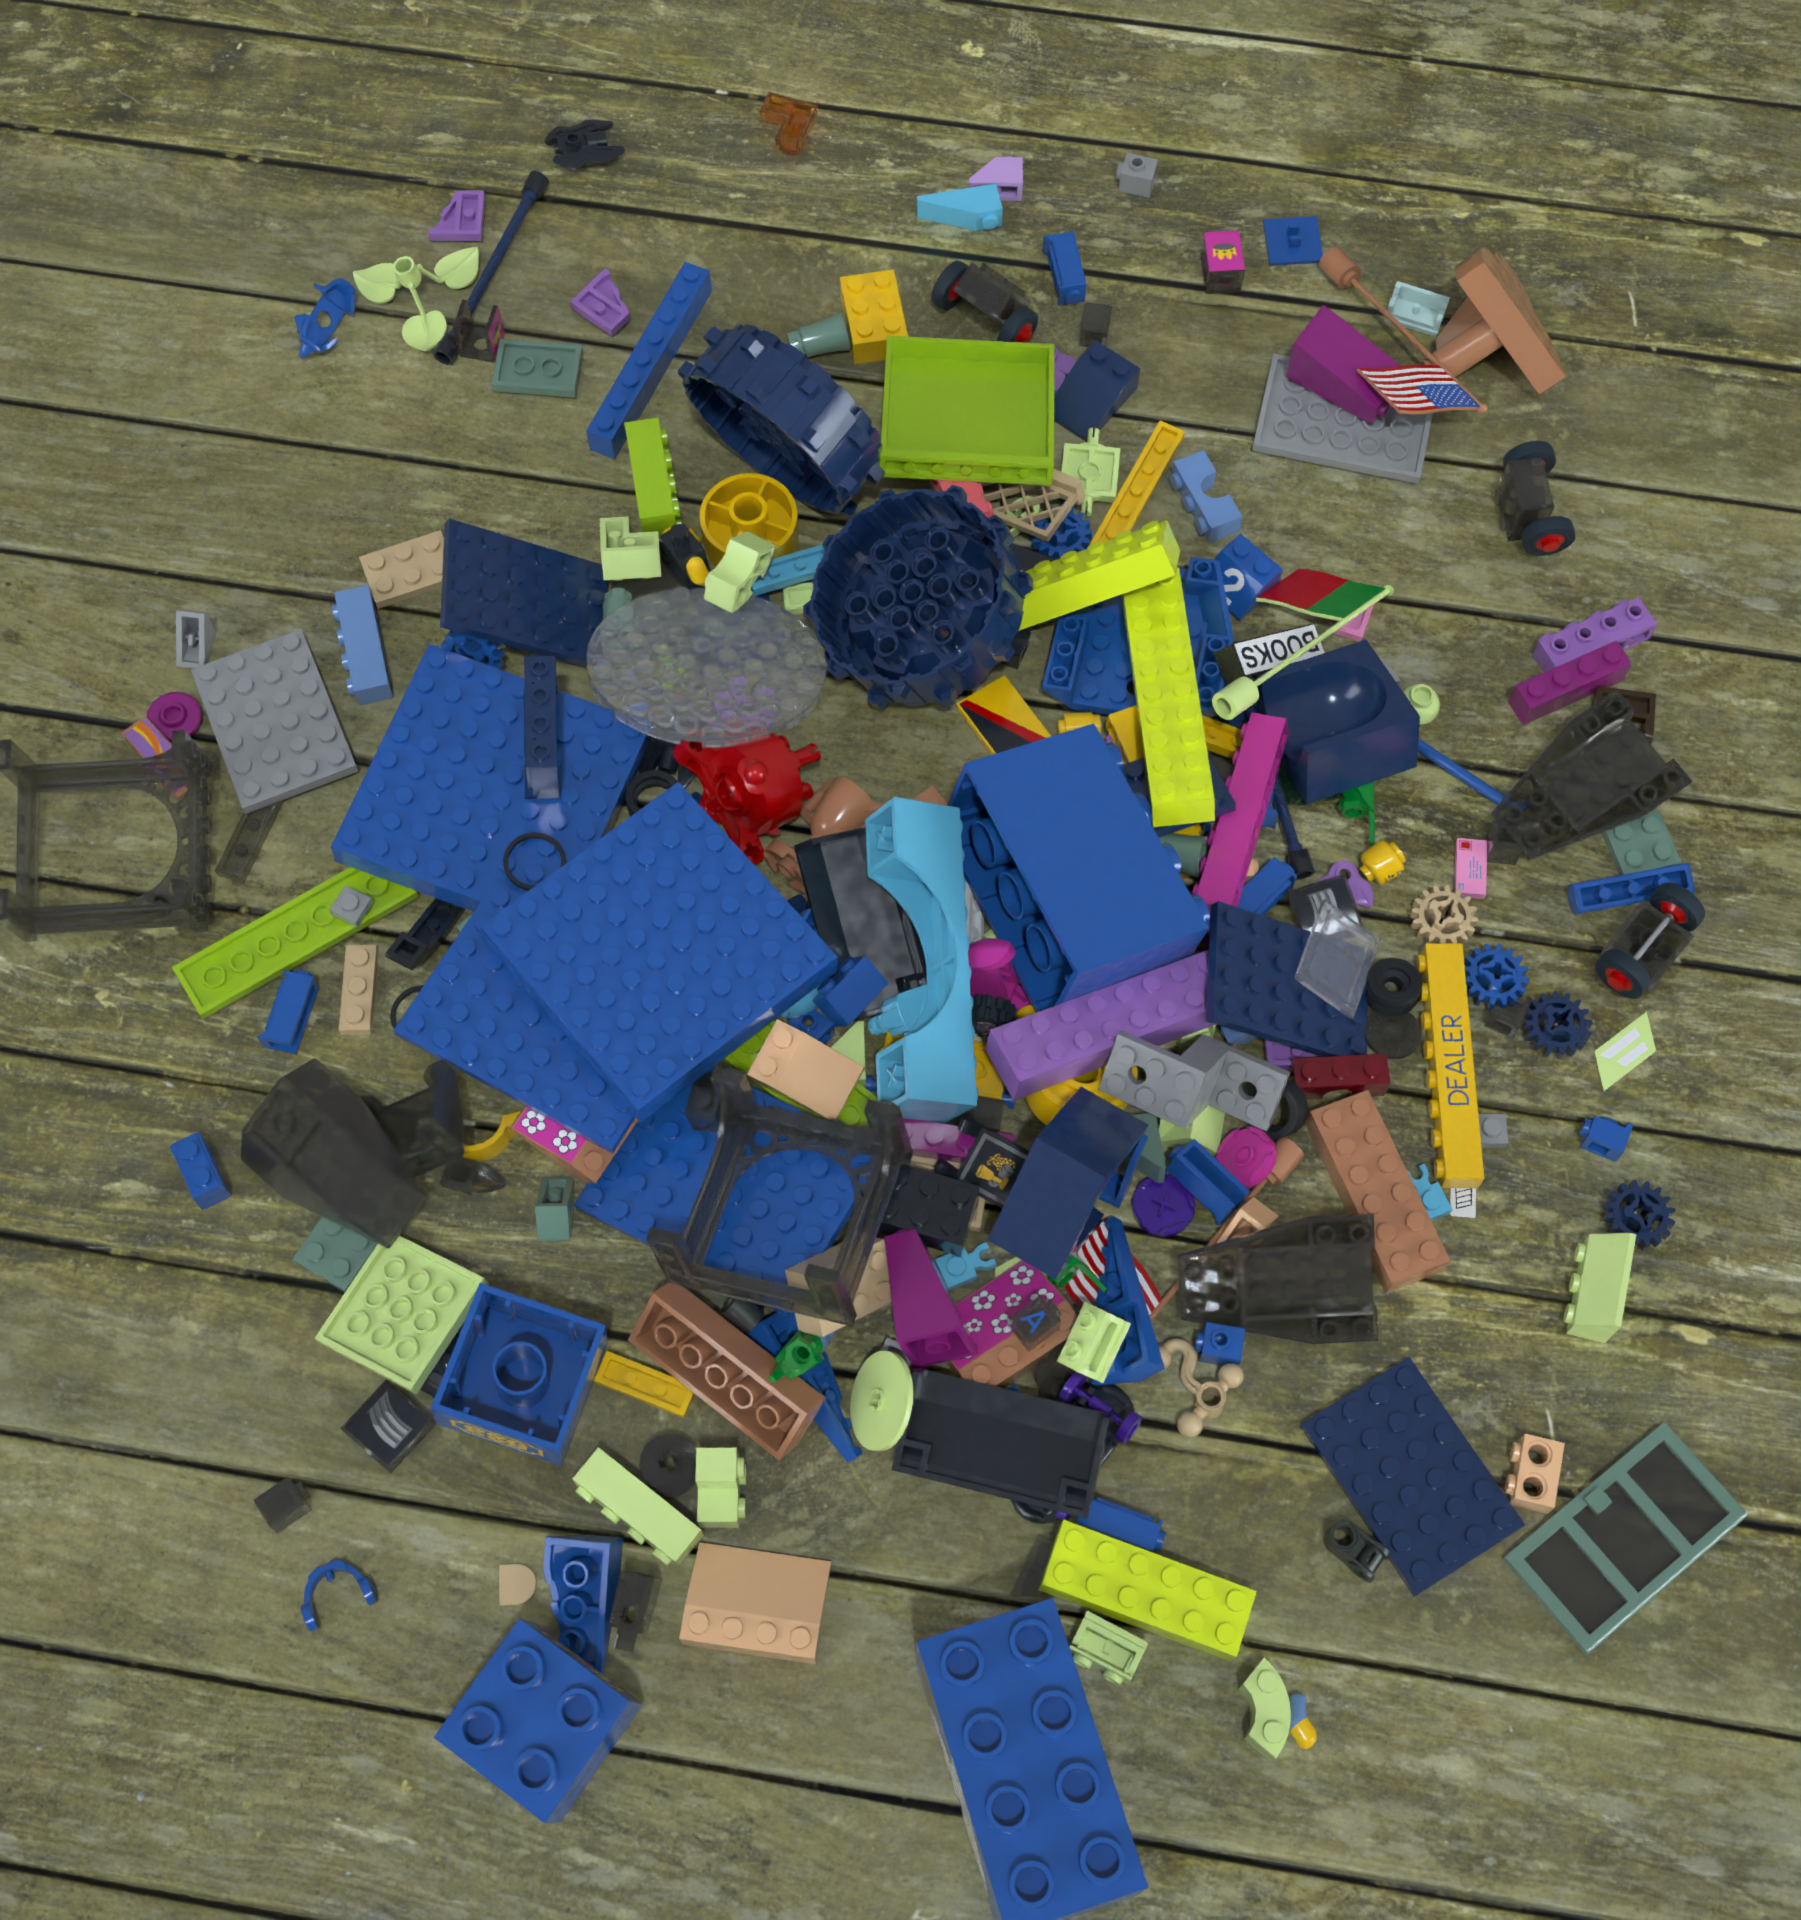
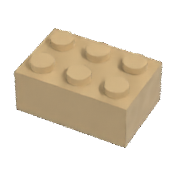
M858 1234L827 1249L821 1254H817L785 1270L798 1330L801 1332L824 1337L892 1302L884 1239Z

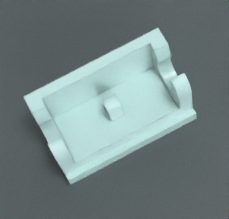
M1397 281L1387 311L1403 327L1437 337L1450 297ZM1386 317L1384 318V321L1391 323Z

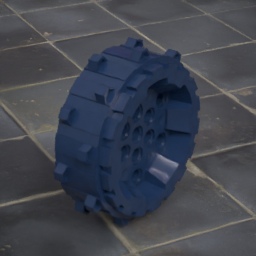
M739 324L732 330L725 329L723 331L716 327H711L703 337L709 344L707 350L702 353L694 365L685 361L678 370V375L683 379L682 384L686 391L685 393L698 414L746 463L760 474L779 481L790 491L794 498L825 513H842L846 517L851 516L858 507L852 498L867 480L877 485L885 474V471L879 466V453L882 451V444L879 443L881 437L877 429L872 427L871 419L862 408L856 405L854 398L841 385L836 384L825 370L816 363H812L805 357V354L789 343L785 344L776 335L766 330L760 331L756 326L745 324L744 327L742 324Z
M951 485L946 491L941 492L930 491L929 489L908 490L905 493L895 494L892 489L880 493L879 500L875 504L862 509L854 515L839 533L828 535L822 544L825 554L816 568L812 583L811 599L803 605V616L808 621L814 622V631L821 646L826 649L823 653L828 663L826 669L838 680L850 676L865 691L868 690V702L880 709H884L888 704L894 702L903 703L908 706H919L936 701L945 708L955 704L957 696L962 694V691L974 687L984 680L996 664L999 665L1001 661H1009L1015 653L1011 642L1020 628L1024 614L1023 604L1025 595L1033 590V578L1029 573L1020 570L1019 560L1010 547L1015 539L1004 521L997 515L987 518L979 508L971 502H967V493L964 489L955 485Z

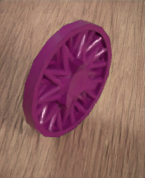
M169 692L152 702L146 717L169 742H180L188 739L198 730L202 722V711L199 703L191 695L183 692Z

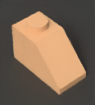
M1252 1197L1237 1212L1208 1256L1234 1275L1263 1240L1279 1216Z

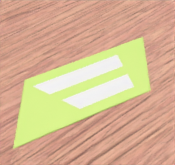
M1647 1011L1594 1051L1603 1091L1656 1052Z

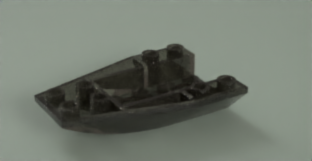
M1617 689L1571 720L1491 813L1528 861L1640 819L1693 782L1674 758L1667 763L1661 758L1630 720L1635 714V710Z
M316 1058L281 1077L242 1129L241 1160L278 1194L386 1248H391L427 1198V1195L360 1095Z
M1374 1214L1304 1217L1177 1255L1181 1320L1200 1324L1208 1322L1244 1328L1245 1332L1309 1344L1378 1341V1314L1373 1299L1372 1247L1375 1246Z

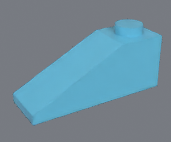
M996 183L917 196V218L974 231L1002 227L1003 207Z

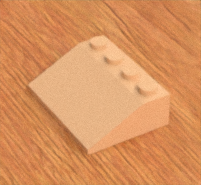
M699 1542L685 1602L679 1640L682 1645L816 1664L832 1562Z

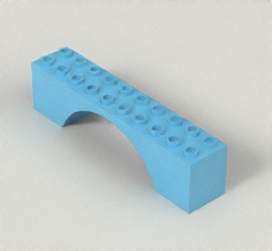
M893 797L865 819L867 872L870 879L880 884L899 902L911 919L923 947L928 985L923 1007L911 1030L905 1037L876 1054L878 1116L946 1123L976 1107L978 1100V1088L975 1082L977 1061L974 1056L973 1047L975 1029L972 1025L971 1013L973 998L970 995L971 967L968 961L970 940L967 936L966 926L968 910L965 906L966 879L963 874L965 853L962 849L961 839L963 823L960 820V808Z

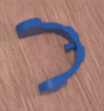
M342 1560L330 1561L327 1565L317 1567L308 1576L309 1580L304 1591V1605L301 1606L303 1619L309 1631L313 1632L319 1629L313 1605V1592L322 1578L326 1576L328 1582L333 1581V1572H346L353 1575L370 1606L378 1601L375 1589L367 1576L363 1577L353 1566L346 1564Z

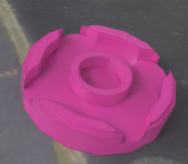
M1246 1126L1247 1128L1242 1130L1238 1128L1229 1133L1222 1140L1216 1152V1159L1246 1188L1261 1183L1270 1174L1275 1165L1277 1154L1275 1143L1270 1136L1254 1126Z

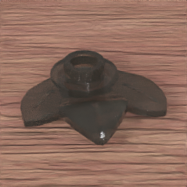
M1066 1341L1055 1346L1049 1354L1048 1360H1040L1035 1369L1034 1377L1035 1382L1039 1385V1397L1059 1402L1063 1401L1059 1398V1394L1067 1380L1076 1372L1057 1362Z

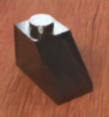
M707 1071L691 1086L685 1116L694 1131L724 1134L736 1085V1074Z

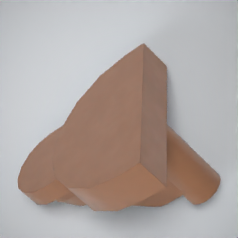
M1482 247L1455 266L1457 282L1468 296L1436 338L1437 350L1431 354L1454 377H1457L1504 346L1538 394L1564 379L1566 375L1557 351L1535 314L1527 292L1505 258L1497 251L1492 254L1489 250ZM1427 357L1423 358L1425 365H1434Z

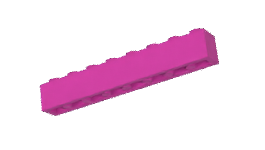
M1251 712L1248 723H1244L1242 726V745L1240 749L1235 750L1233 756V767L1235 768L1232 776L1228 775L1225 782L1236 803V810L1216 817L1219 821L1216 829H1212L1209 835L1208 846L1210 850L1208 857L1204 856L1201 861L1200 874H1202L1200 883L1194 885L1192 894H1198L1203 898L1210 915L1211 905L1217 901L1238 907L1289 736L1286 718ZM1210 925L1209 930L1200 943L1209 945Z

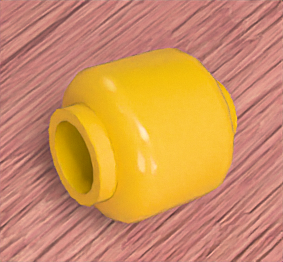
M1381 840L1361 854L1360 858L1363 866L1359 870L1369 883L1374 880L1379 885H1385L1404 871L1403 863L1406 861V858L1393 841L1388 843Z

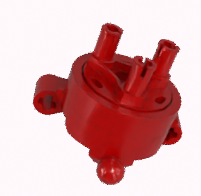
M754 727L734 736H731L729 731L724 732L713 750L708 738L703 733L691 731L675 744L673 748L674 758L679 764L685 766L698 776L704 788L701 797L702 801L698 804L715 822L723 825L728 837L754 865H757L764 858L762 855L764 848L758 835L765 833L773 837L779 835L781 832L778 827L794 821L801 812L803 801L813 798L812 786L808 782H801L799 771L806 765L820 761V750L812 753L813 750L818 748L815 743H810L796 751L788 750L790 745L785 736L779 735L777 737L771 731L762 727Z

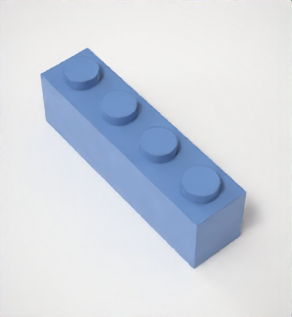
M369 585L334 592L336 604L331 606L335 621H340L341 628L336 629L340 646L345 645L346 653L341 654L345 671H350L351 678L346 679L349 695L356 696L359 706L394 698L375 602Z

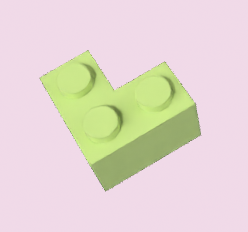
M629 516L600 518L603 579L620 581L633 578L650 579L662 577L658 531L630 533Z
M696 1448L695 1482L698 1487L697 1523L699 1528H739L740 1518H746V1498H740V1485H746L747 1467L745 1459L739 1457L737 1448Z

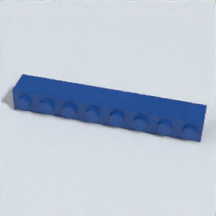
M684 262L586 430L591 451L616 459L627 440L624 422L638 421L712 292L709 270Z

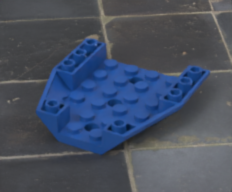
M1191 557L1189 568H1179L1201 713L1203 716L1211 718L1218 715L1213 708L1212 698L1224 688L1234 637L1220 561ZM1122 594L1059 616L1042 689L1073 710L1109 715L1135 706V694L1128 692V689L1134 686Z

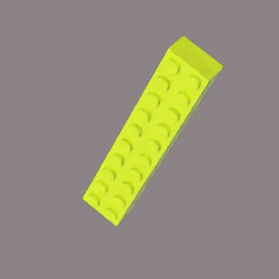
M1177 567L1175 576L1122 594L1153 827L1215 821L1214 791L1179 567Z

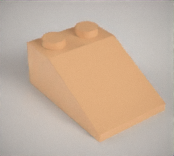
M777 1019L747 1075L755 1083L836 1123L865 1068L808 1034Z

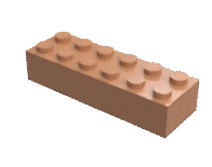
M1363 1091L1310 1111L1305 1125L1385 1294L1443 1272L1451 1260L1369 1091Z
M674 1279L653 1292L628 1338L631 1344L779 1461L799 1445L826 1399L798 1376L791 1380L788 1376H785L772 1383L768 1377L778 1365L774 1360L775 1358Z

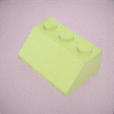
M1589 1234L1583 1243L1577 1244L1574 1261L1579 1262L1577 1273L1572 1274L1569 1283V1292H1573L1572 1303L1567 1304L1563 1321L1568 1323L1566 1334L1606 1343L1621 1328L1636 1234Z

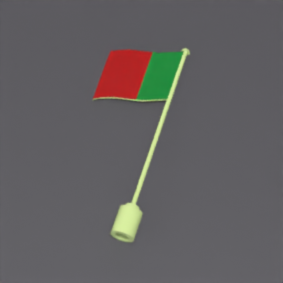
M1299 568L1256 597L1257 602L1276 604L1312 616L1337 620L1339 622L1257 680L1252 681L1242 676L1217 692L1212 698L1213 708L1216 713L1225 720H1232L1252 706L1259 699L1257 686L1386 595L1391 596L1394 592L1391 585L1378 587L1357 583L1324 572Z

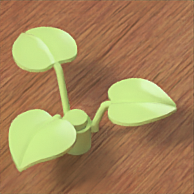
M471 247L443 257L434 268L436 275L424 269L421 264L416 265L411 257L403 256L398 258L394 264L381 263L364 270L353 271V276L361 294L368 301L376 304L391 301L395 296L396 289H400L402 286L409 288L420 311V315L412 316L405 322L402 327V336L410 347L420 351H429L435 348L441 338L445 336L447 321L440 311L434 310L427 314L425 313L415 289L421 283V273L439 284L445 282L450 289L465 288L472 284L478 275L479 250L477 247Z

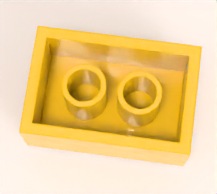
M894 269L840 277V298L853 363L861 364L886 360L887 336L908 337Z

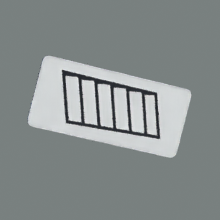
M1451 1188V1216L1476 1217V1188Z

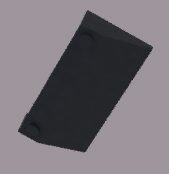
M866 827L811 838L794 845L816 932L838 956L837 967L850 956L855 958L865 955L888 981L883 990L854 1021L880 1015L883 1013L881 1007L884 1000L927 984L926 961L919 935L911 919L899 902L885 888L868 877ZM837 969V972L830 977L833 978L839 972V970Z
M922 1368L913 1371L912 1411L908 1425L897 1442L892 1465L893 1471L1086 1519L1089 1518L1113 1414Z

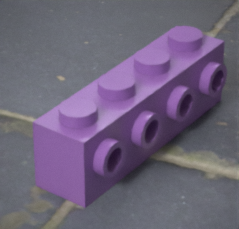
M1639 597L1630 601L1622 600L1608 611H1597L1585 621L1580 623L1575 621L1568 624L1560 632L1555 634L1550 632L1538 639L1532 656L1544 673L1616 640L1623 650L1650 639L1657 623Z

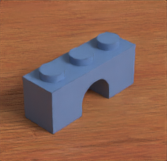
M1202 450L1174 461L1169 478L1175 491L1178 490L1182 496L1185 510L1188 513L1191 512L1194 517L1198 533L1204 535L1209 544L1239 532L1242 515L1230 494L1220 498H1212L1204 493V491L1214 488L1217 472L1205 451Z

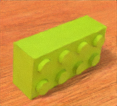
M659 418L624 422L642 532L658 531L660 536L665 529L676 524H682L666 428L660 429Z

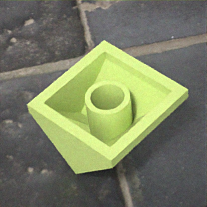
M1208 1105L1186 1129L1160 1118L1158 1129L1162 1146L1176 1148L1182 1144L1185 1147L1195 1139L1211 1155L1216 1156L1217 1149L1220 1146L1225 1113Z

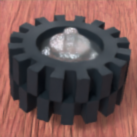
M977 994L976 997L971 995L973 998L971 1010L972 1025L978 1037H983V1035L989 1036L991 1029L1015 1021L1017 1008L1014 1003L1011 1004L1010 1000L1003 1001V997L993 998V995L987 994V997L982 994Z

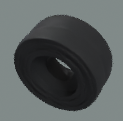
M1385 958L1377 961L1369 969L1365 980L1367 988L1365 996L1368 1004L1377 1012L1388 1016H1400L1410 1012L1416 1006L1422 991V977L1419 971L1411 963L1399 958ZM1387 982L1397 983L1401 990L1392 992L1385 987V984Z

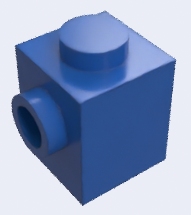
M1206 1322L1203 1332L1197 1331L1195 1340V1351H1200L1199 1362L1221 1366L1226 1363L1239 1365L1242 1359L1245 1329Z

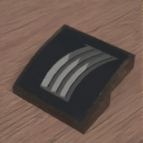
M1345 874L1286 892L1294 921H1296L1299 928L1339 941H1345L1365 934L1360 914Z
M386 1379L340 1429L391 1474L434 1428L436 1422Z

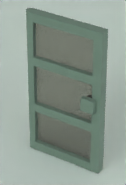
M1663 1422L1507 1554L1503 1561L1585 1655H1588L1747 1517V1513L1672 1429Z

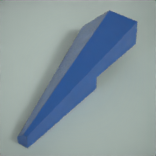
M1113 1216L1105 1220V1227L1108 1228L1107 1247L1102 1248V1256L1106 1259L1104 1275H1100L1101 1282L1109 1290L1105 1293L1099 1288L1097 1307L1131 1323L1104 1383L1090 1378L1091 1383L1094 1385L1140 1382L1165 1369L1122 1221Z
M794 1310L790 1317L779 1312L773 1314L757 1324L746 1335L776 1358L783 1347L799 1331ZM822 1352L824 1360L798 1377L826 1398L813 1420L848 1463L860 1456L862 1451L861 1448L856 1449L849 1432L852 1428L850 1418H844L839 1404L843 1398L827 1353Z

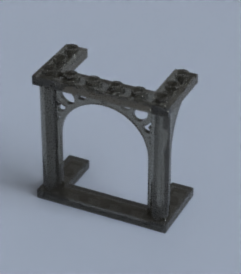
M185 730L172 731V748L155 756L128 760L37 765L11 739L0 740V772L18 787L16 894L9 889H0V924L25 942L37 941V935L184 926L191 927L195 932H208V922L212 921V907L208 904V893L212 892V878L208 874V863H212V849L208 845V834H212V819L208 816V805H212V791L208 787V777L212 776L213 769L211 759H208L204 751L198 747L196 741ZM156 784L165 786L163 791H157ZM179 786H186L188 792L185 798L177 803L170 802L171 792ZM131 788L154 796L166 806L177 830V851L170 870L156 887L138 898L125 902L38 907L40 792ZM187 807L185 813L188 816L181 818L180 810ZM184 838H188V844L186 845L182 844ZM183 864L188 865V867H185L188 877L180 874V867ZM171 882H172V894L170 893V890H169V885H170ZM163 894L169 903H164L163 900L155 902L157 895Z
M714 1067L710 1078L720 1100L717 1139L707 1173L683 1234L650 1227L646 1237L668 1283L853 1327L857 1316L853 1306L857 1290L902 1163L910 1165L913 1156V1150L900 1106L887 1100H880L879 1102L868 1100L864 1113L869 1126L861 1125L855 1127L846 1125L837 1119H818L805 1112L795 1114L786 1112L777 1106H769L768 1108L758 1106L745 1073L731 1067L727 1069ZM757 1132L770 1134L771 1142L767 1147L756 1145L754 1136ZM778 1136L789 1138V1140L779 1141ZM747 1144L753 1153L748 1157H743L747 1153L745 1148ZM840 1149L848 1152L843 1155L837 1153V1150ZM808 1150L820 1153L834 1160L848 1175L854 1190V1209L833 1269L813 1264L807 1265L804 1277L809 1290L703 1266L733 1187L742 1174L759 1160L781 1151ZM859 1154L872 1156L869 1163L865 1166L858 1168L850 1166L851 1160ZM866 1176V1183L859 1182V1177Z

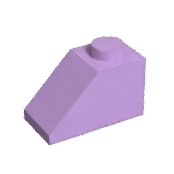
M995 157L969 178V188L996 183L1001 201H1022L1023 157Z

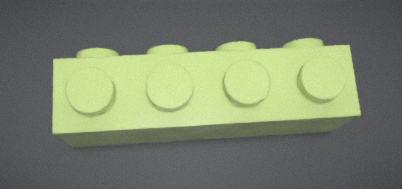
M599 1447L572 1478L576 1486H578L575 1492L589 1504L593 1500L604 1507L601 1513L615 1525L620 1520L629 1528L626 1533L640 1545L645 1541L655 1549L652 1554L666 1566L672 1562L675 1566L679 1567L704 1536L698 1526Z

